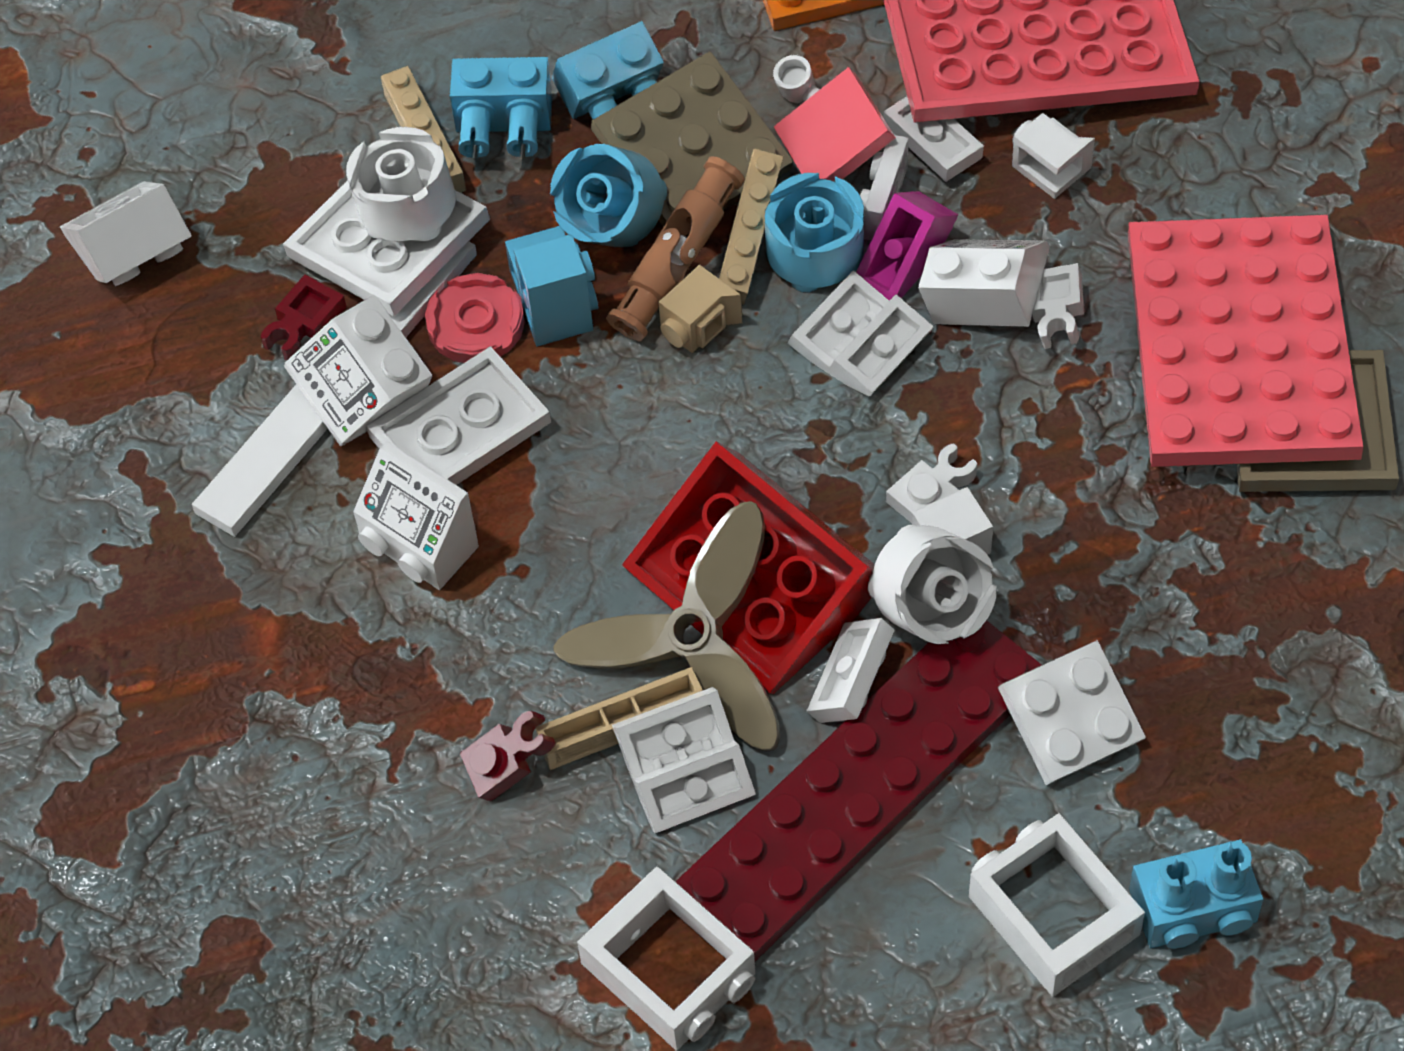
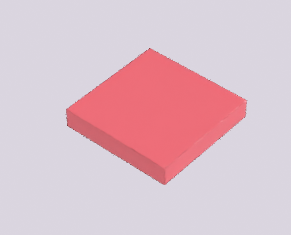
M849 67L773 126L801 174L819 173V179H827L834 182L835 177L844 179L896 138L860 79Z

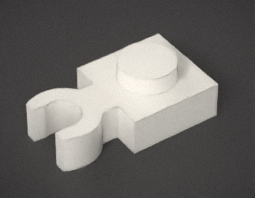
M1079 264L1044 269L1032 313L1035 323L1039 322L1038 333L1045 349L1051 348V336L1057 331L1065 330L1071 345L1077 344L1079 331L1073 316L1084 315L1083 282Z
M954 443L941 450L938 456V464L933 469L921 460L886 491V503L912 523L913 511L959 491L956 487L970 484L977 474V462L972 459L962 468L951 466L950 464L957 459L958 447Z

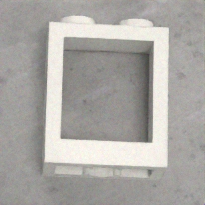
M1060 813L1045 823L1038 820L1028 825L1020 832L1016 838V843L1001 853L995 850L983 856L974 865L970 875L969 898L1052 997L1141 934L1145 915L1143 909ZM1055 847L1109 911L1052 950L999 885Z
M657 866L577 941L581 964L676 1051L689 1039L695 1042L705 1035L715 1021L716 1017L714 1014L728 1000L732 1003L740 1000L755 981L754 951ZM669 909L727 959L675 1010H672L617 960Z

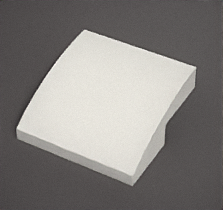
M853 270L791 335L788 344L840 382L865 395L871 396L928 335L934 326L896 294L889 301Z
M713 687L612 725L631 779L654 833L756 795L740 746L734 741L718 691Z

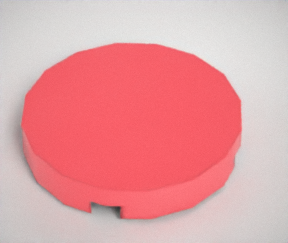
M481 273L457 276L448 281L446 288L442 289L439 294L436 291L431 296L425 312L429 340L439 353L455 362L461 363L467 362L490 346L500 357L510 352L521 339L525 325L521 297L514 289L513 291L510 287L506 286V282L497 276Z

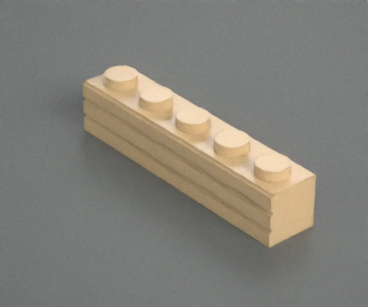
M406 66L382 75L381 81L384 95L400 127L417 128L430 134L433 142L443 150L454 189L460 193L466 191L463 172L409 67Z
M753 149L719 276L721 281L741 294V304L743 305L748 294L765 229V210L770 202V195L775 189L783 159L781 155Z
M692 667L537 726L535 728L537 736L544 734L553 737L556 742L553 749L544 755L549 769H555L618 744L612 727L613 724L703 691Z

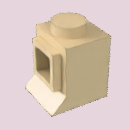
M698 265L659 301L661 332L672 345L678 348L683 346L693 353L698 347H705L726 325L742 323L741 294L701 265Z

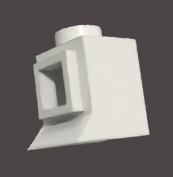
M1042 113L1035 120L1024 122L1015 132L1013 137L1012 167L1055 199L1092 168L1095 138L1078 137L1053 117L1050 119Z

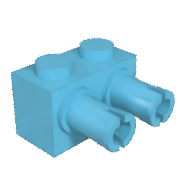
M641 21L558 58L552 80L573 119L589 112L592 120L616 107L615 100L630 93L634 96L657 83L664 61L644 23Z
M548 57L452 59L450 101L456 132H461L458 150L463 156L473 158L474 145H478V158L486 156L490 149L489 132L509 131L506 149L512 156L521 157L522 144H526V157L536 154L538 149L537 131H551L552 86Z
M1241 839L1133 866L1129 890L1132 898L1145 912L1142 928L1149 948L1163 945L1170 949L1182 948L1194 943L1199 936L1219 931L1222 935H1234L1249 929L1253 923L1257 922L1263 897L1251 867V852L1242 843Z

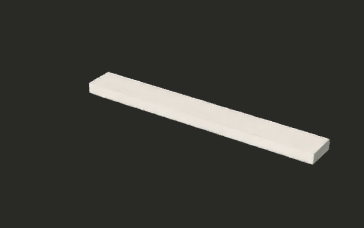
M468 241L395 316L389 314L405 337L409 335L425 316L431 296L436 291L439 294L442 289L446 288L447 282L459 276L476 257V248L473 243ZM297 384L192 503L196 515L233 537L240 532L328 429Z

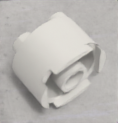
M396 127L379 132L380 139L367 147L365 141L357 146L347 162L346 176L360 218L368 235L373 238H383L392 241L413 239L429 241L436 238L442 230L441 225L449 218L454 209L456 193L443 150L433 142L432 136L417 128Z
M907 525L901 528L897 535L880 552L873 569V574L868 581L870 596L875 599L880 612L890 622L925 641L935 644L948 643L946 641L960 636L966 638L974 634L989 617L996 600V586L992 584L990 569L994 568L986 552L973 542L935 526Z

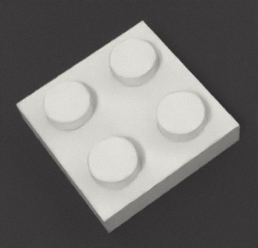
M1098 640L1007 681L998 687L1045 785H1049L1146 738Z

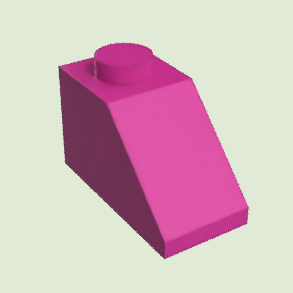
M919 191L894 193L856 273L889 301L895 294L902 298L922 276L929 249L945 243L958 214Z

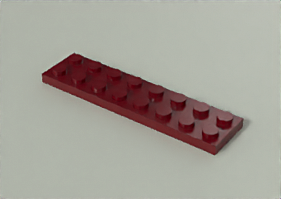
M987 620L980 629L966 638L960 636L946 641L948 643L944 644L928 642L867 700L865 706L860 711L858 719L846 720L675 882L754 951V960L756 962L1011 715L998 687L1007 681L1042 666L1041 663Z

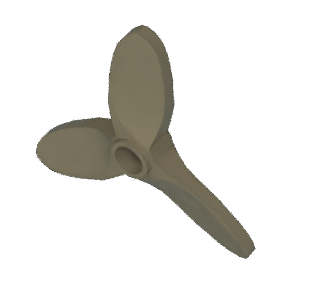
M751 501L740 503L731 508L721 518L706 539L691 568L681 607L675 609L671 614L625 615L605 618L581 625L568 631L557 640L553 646L555 654L563 661L574 666L601 669L640 666L682 657L692 667L702 690L713 687L718 691L730 728L752 747L762 751H774L778 747L780 740V728L775 710L764 687L748 664L723 641L722 630L723 624L744 597L759 561L764 542L765 522L763 513L758 505ZM695 622H703L704 633L702 638L694 644L685 645L683 635L687 627Z

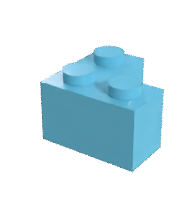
M558 226L505 241L509 270L517 293L521 297L522 307L536 347L593 331L591 311L598 309L596 293L591 282L595 280L594 270L588 252H580L573 235L565 236L564 230Z

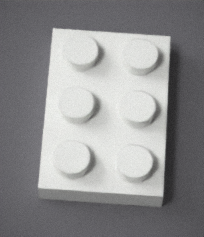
M490 346L367 425L369 437L379 449L388 441L457 485L549 425L551 418L549 410Z

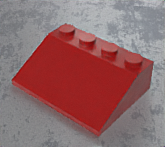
M716 441L623 562L622 566L675 610L682 606L691 568L706 539L721 518L731 508L740 503L749 501L756 503L764 516V542L756 570L746 593L722 626L723 641L748 664L762 686L768 692L775 694L841 632L844 623L852 622L872 598L868 591V581L873 574L875 564L743 455ZM695 622L691 624L696 630H698L703 635V622Z

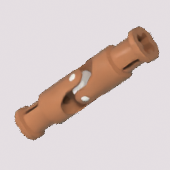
M712 156L706 161L703 166L705 172L693 190L685 192L653 246L648 250L628 281L630 289L617 309L613 308L607 315L608 323L624 336L635 341H642L648 333L646 327L658 310L659 301L683 280L686 271L723 217L724 212L722 208L733 190H738L744 183L745 178L743 174L727 161Z

